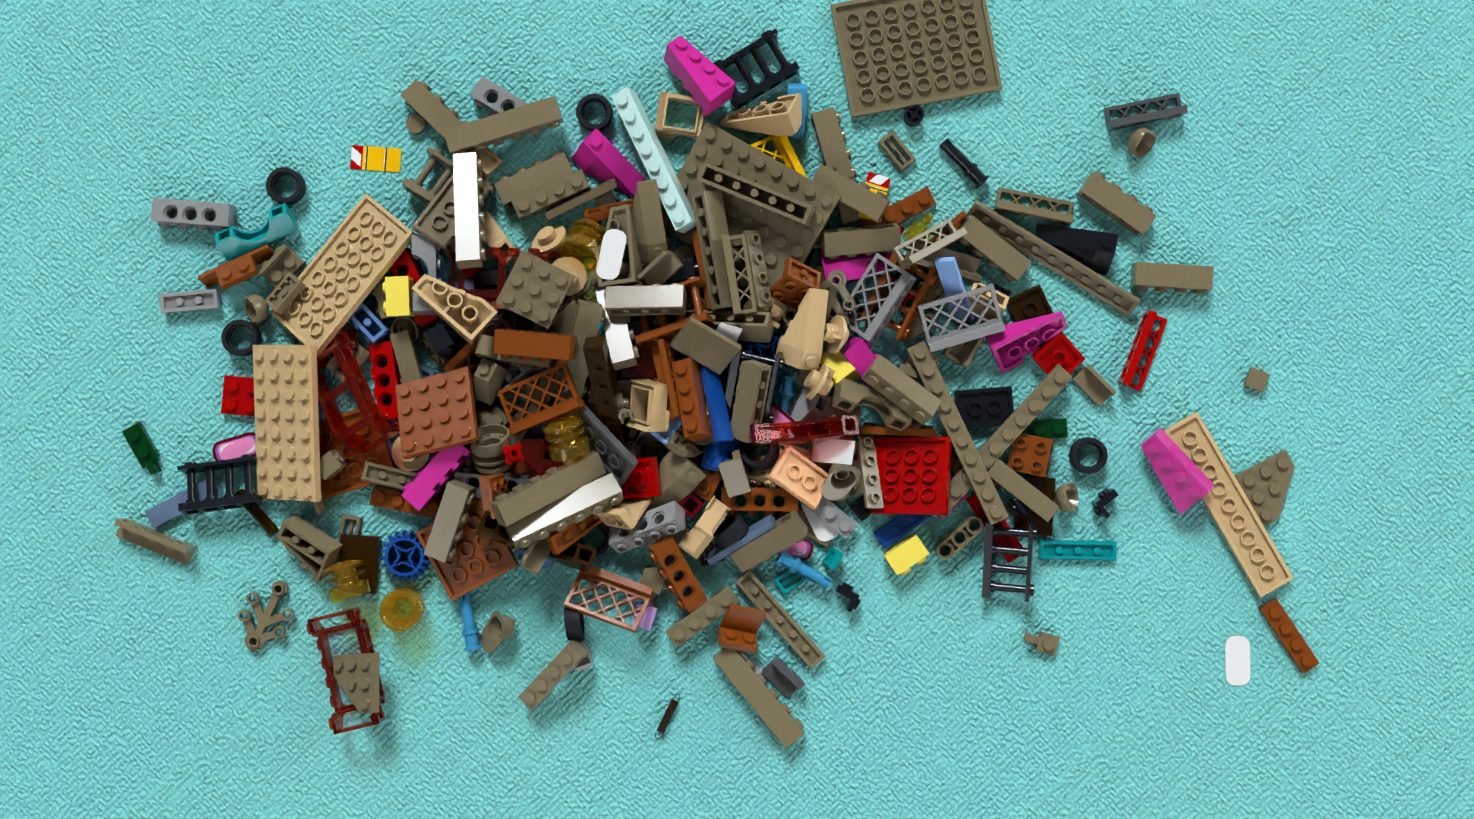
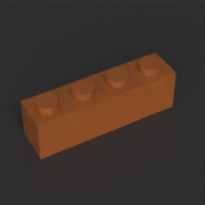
M495 329L494 353L500 354L502 358H512V355H517L522 360H531V357H538V361L549 362L550 359H557V363H568L569 360L575 359L577 335Z
M690 357L672 362L684 437L693 442L711 437L698 362Z

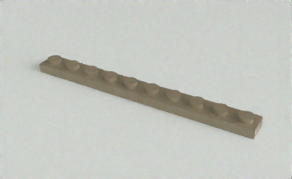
M977 200L965 216L967 218V216L973 215L1014 248L1127 316L1140 303L1138 297Z
M925 341L907 348V352L924 388L941 400L936 413L947 436L951 437V444L990 525L1008 518L1009 515Z
M1057 364L978 449L986 470L992 466L1071 380L1072 376L1061 365ZM963 467L949 482L948 512L972 487ZM938 515V516H939L941 519H943L946 515Z

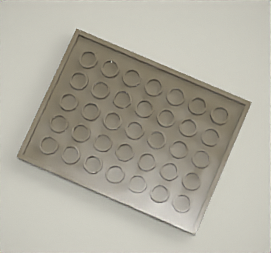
M852 0L831 4L830 6L851 118L905 109L911 105L921 106L1003 89L986 0Z
M707 121L677 175L692 209L691 195L702 191L720 190L697 180L704 162L816 207L807 226L722 191L729 236L743 234V231L759 230L769 287H771L783 277L784 264L788 257L804 264L841 197ZM662 204L661 211L665 231L694 247L691 233L697 232V226L684 234L675 231ZM742 239L730 241L731 248L738 253L743 247Z

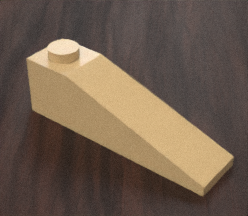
M801 93L777 97L778 101L770 104L764 101L753 109L745 107L729 112L725 115L720 125L721 127L774 136H792L797 133L802 124Z
M426 274L411 288L471 345L474 344L479 335L486 331L498 314V311L483 298L473 296L462 289L452 287Z
M809 288L798 307V312L794 319L790 320L784 336L780 337L775 357L778 352H783L782 358L785 359V364L798 369H815L818 371L823 349L828 290Z

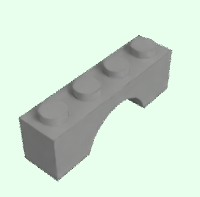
M411 235L413 258L422 262L427 267L429 276L441 280V278H438V271H441V259H437V252H441V247L422 235ZM413 292L414 315H438L424 300Z

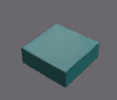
M832 546L822 562L834 570L844 554Z

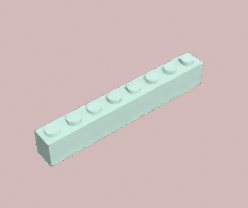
M625 87L612 95L611 98L650 179L657 180L659 197L675 231L684 234L696 227L694 211L636 91Z

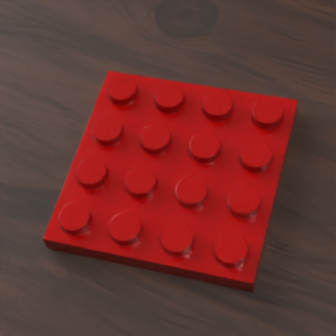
M875 437V449L884 508L871 509L870 513L948 515L951 437Z

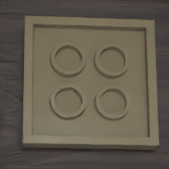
M521 250L495 303L550 329L576 276Z

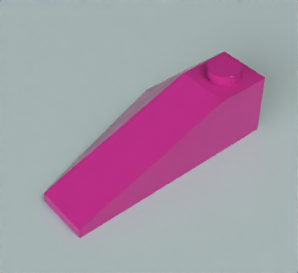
M597 128L581 143L571 158L584 173L602 182L615 178L618 183L616 188L632 197L635 196L637 182L646 181Z

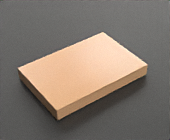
M788 444L785 445L768 478L814 510L823 496L821 486L829 474Z

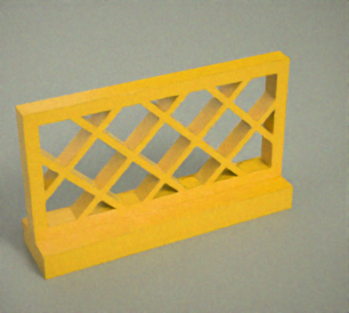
M772 135L750 145L771 156L773 159L781 160L787 167L807 177L786 135ZM773 142L775 146L774 153L764 150L766 143Z

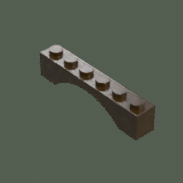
M606 336L586 338L583 352L598 418L626 448L627 432L625 423L621 424L618 417L619 411L613 388Z
M485 511L476 535L514 548L505 526L499 525L496 519L491 518V512ZM575 542L558 555L553 554L551 551L547 559L587 573L592 567L597 549ZM526 547V548H519V550H522V551H525V552H526L527 549H528V547Z

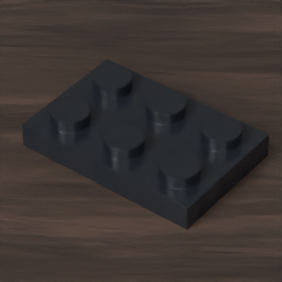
M1012 386L953 391L954 403L966 428L1001 426L1014 411Z

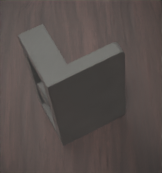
M777 655L761 671L788 698L797 689L800 690L805 685L804 680Z

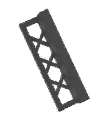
M1179 93L1103 109L1108 131L1182 117L1188 113L1187 105L1182 106ZM1175 99L1176 107L1167 108L1164 105L1167 100ZM1151 103L1159 107L1157 111L1153 112L1145 110L1148 104ZM1131 107L1141 111L1138 115L1130 116L1127 114ZM1117 111L1122 116L1121 118L1111 120L1109 112Z

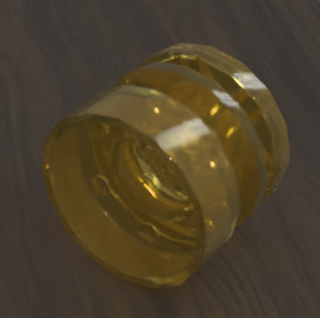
M578 219L574 221L559 247L560 257H573L584 265L586 271H591L598 263L603 236L606 233L605 229L592 220Z
M571 415L561 417L546 423L542 427L543 433L546 435L545 440L551 442L548 450L552 461L572 460L583 456L591 450L588 436L582 434L585 431V426L582 425V416Z
M363 559L342 561L322 570L323 575H333V577L326 579L325 583L335 582V586L327 590L331 603L371 592L369 580L358 578V575L366 572V569L356 570L357 566L364 564Z
M400 587L394 589L382 600L379 614L382 622L388 628L394 631H405L412 628L422 618L425 612V602L423 596L417 590L411 587ZM407 604L408 608L406 611H401L400 607Z

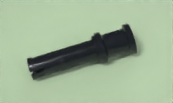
M948 138L941 143L939 148L964 172V177H968L976 185V189L987 181L989 176H985L978 168V165L969 161Z

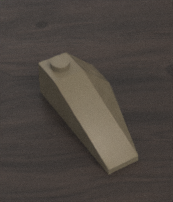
M656 179L637 182L632 210L640 259L642 262L651 263L664 250L668 251Z

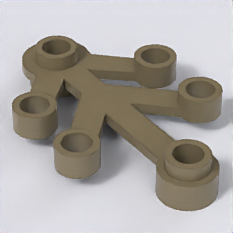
M839 269L831 271L828 279L820 283V289L831 287L828 294L825 323H828L833 308L836 315L843 316L846 319L848 326L850 318L845 314L836 297L838 290L844 299L843 307L845 310H852L856 302L851 298L845 286L847 283L846 274ZM834 277H838L840 282H835ZM846 302H851L852 307H849Z
M283 580L273 583L271 587L272 596L264 612L259 601L260 595L257 592L247 595L246 600L249 604H252L258 621L256 629L251 620L252 613L250 610L245 609L238 614L239 620L244 622L248 633L245 637V645L252 651L261 649L267 640L275 637L281 638L286 635V628L284 626L275 627L273 631L263 634L266 626L282 620H291L295 615L293 609L287 608L282 613L271 616L280 596L287 594L289 591L288 583ZM277 585L281 587V592H277ZM251 595H255V601L251 600ZM286 611L290 612V618L285 616ZM243 612L247 613V619L243 618ZM278 628L282 630V635L277 633ZM252 638L257 640L256 644L251 642Z

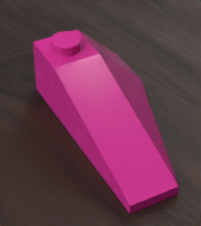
M818 249L824 281L828 279L829 273L836 269L842 270L846 274L847 283L858 281L875 256L861 253L857 254L856 257L839 255L836 259H828L821 253V249ZM876 252L888 260L892 253ZM880 259L875 266L876 272L884 271L885 264ZM834 277L835 282L839 283L840 279Z
M1057 312L1006 324L1005 331L985 336V339L1000 371L1004 373L1020 365L1026 355L1030 352L1035 353L1041 343L1050 341L1065 329L1067 324L1063 313Z

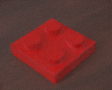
M1062 332L1058 333L1050 341H1047L1031 356L1046 375L1057 364L1061 365L1070 374L1085 360L1084 356Z
M224 375L222 414L255 416L254 378Z
M657 456L635 458L638 464L627 481L622 485L624 499L660 496L661 487Z

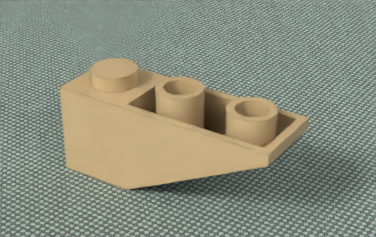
M487 210L484 212L485 224H481L482 230L485 231V241L501 263L508 267L517 260L520 253Z

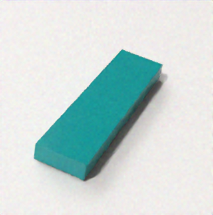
M1038 540V559L1116 561V541Z

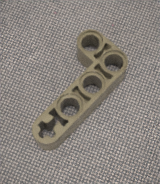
M488 335L478 336L475 355L481 359L484 358L491 362L544 370L555 367L556 359H550L549 362L538 361V357H531V360H522L517 355H512V358H502L500 354L494 353V337Z

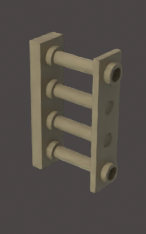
M428 147L426 149L428 157H430L428 163L416 179L411 181L406 178L402 185L405 191L429 205L453 174V162L445 158V155L438 149L433 150ZM438 162L447 169L433 189L427 191L422 188V183ZM483 179V186L489 189L488 194L493 197L495 194L493 185Z

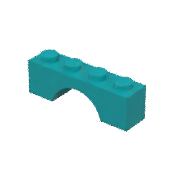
M283 203L268 210V220L262 228L255 231H242L231 226L215 233V244L227 261L236 259L263 245L273 243L281 237L293 234L298 230L297 219L287 204Z

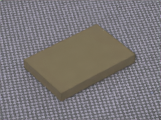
M690 317L670 344V347L718 374L722 373L741 350L740 344L693 317Z

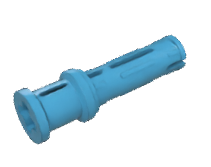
M781 375L780 391L777 392L779 396L778 407L788 414L790 400L794 397L793 388L797 378Z
M786 551L780 552L775 560V564H781L788 568L789 572H796L825 590L831 584V578L801 562L799 557L795 558Z
M470 592L460 596L459 601L464 626L462 635L465 638L466 644L464 649L465 651L481 649L482 646L479 645L477 634L479 629L475 627Z

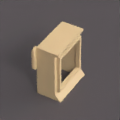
M661 91L655 123L657 136L671 140L676 139L677 136L697 139L703 129L705 117L701 106L698 104L695 130L664 126L668 100L692 105L697 104L692 96Z
M630 379L633 382L631 385L630 410H632L635 419L631 421L629 417L625 425L644 432H667L670 412L666 410L667 385L649 379Z
M715 496L707 504L704 513L691 531L687 532L677 545L695 559H698L712 541L714 532L730 510V508L716 499Z

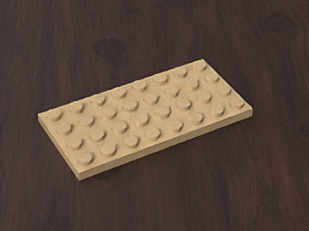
M365 193L299 275L298 279L306 286L281 315L273 309L270 313L304 345H317V355L320 356L410 244L411 235L417 234Z
M252 345L257 494L263 499L319 502L321 501L317 345Z

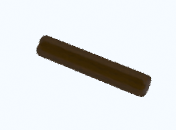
M240 489L235 493V495H243L245 490ZM258 505L244 507L269 536H274L279 531L277 526Z

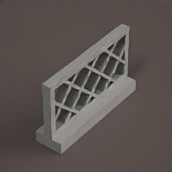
M876 253L850 294L851 298L855 300L856 295L863 293L864 303L855 305L852 309L854 320H850L847 327L861 335L868 342L876 344L917 278ZM880 259L885 264V270L876 272L875 266ZM899 271L902 273L898 281L891 282L890 272ZM886 274L888 283L878 285L877 276ZM873 277L875 287L866 289L865 281L867 278ZM889 287L890 294L887 298L881 299L879 289ZM876 290L877 300L868 302L867 292ZM849 301L846 302V304H847L848 306H850V305L852 304V303L849 302ZM878 303L879 311L877 314L870 315L869 305ZM865 306L867 316L858 318L856 308ZM868 320V328L865 333L860 330L859 321Z
M993 284L917 306L926 338V345L930 352L1006 330ZM990 290L991 298L988 303L979 299L983 292ZM968 296L974 299L969 309L960 305L962 300ZM977 301L986 305L980 315L972 311ZM948 302L955 304L950 314L941 310L944 304ZM958 307L967 311L962 320L953 317ZM933 308L937 311L930 320L925 317L924 309ZM988 308L995 310L997 318L990 320L984 318ZM939 313L948 316L943 326L934 322ZM970 313L979 317L973 325L965 323ZM951 319L960 323L957 329L953 331L946 328ZM932 324L941 328L938 335L930 337L929 330Z

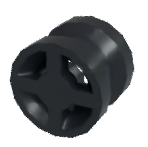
M918 105L909 106L903 115L905 124L910 127L918 126L923 120L924 111Z

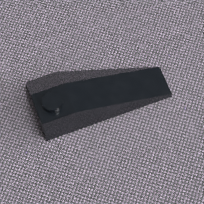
M1037 224L1036 230L1038 238L1096 273L1107 275L1116 251L1117 234Z

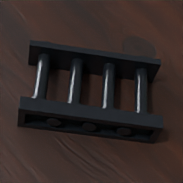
M776 29L765 31L758 40L723 61L719 59L713 63L727 76L729 75L725 68L735 63L749 86V90L744 93L739 92L735 86L732 100L730 101L733 111L738 110L799 73L800 67L795 61L792 64L787 62L774 40L778 35ZM765 44L769 45L781 65L779 72H771L758 48ZM750 53L765 75V80L759 84L754 81L742 61V58Z
M738 342L741 345V350L731 361L725 393L729 420L733 415V404L735 403L736 386L739 380L741 363L745 360H756L774 366L772 377L769 380L770 389L766 397V410L762 419V430L766 431L769 425L772 426L774 414L771 413L779 371L783 370L785 359L782 358L783 352H778L775 358L748 353L745 350V344Z
M245 454L241 458L204 463L186 462L185 465L177 466V470L187 474L188 498L186 503L178 504V511L185 515L263 505L262 497L253 492L252 465H256L257 458L252 454ZM244 466L245 492L243 495L236 496L234 494L233 468ZM225 469L226 495H224V498L215 497L214 470ZM206 471L207 497L205 500L198 501L196 499L195 473Z
M988 519L986 520L982 598H990L991 592L995 591L1025 593V602H1029L1030 596H1034V584H1031L1033 540H1037L1038 528H1034V522L1030 521L1029 529L998 527L995 524L990 525ZM994 536L1028 537V548L997 546L994 543ZM999 553L1027 556V567L996 564V562H993V555ZM996 572L1026 575V586L995 583V581H992V574Z

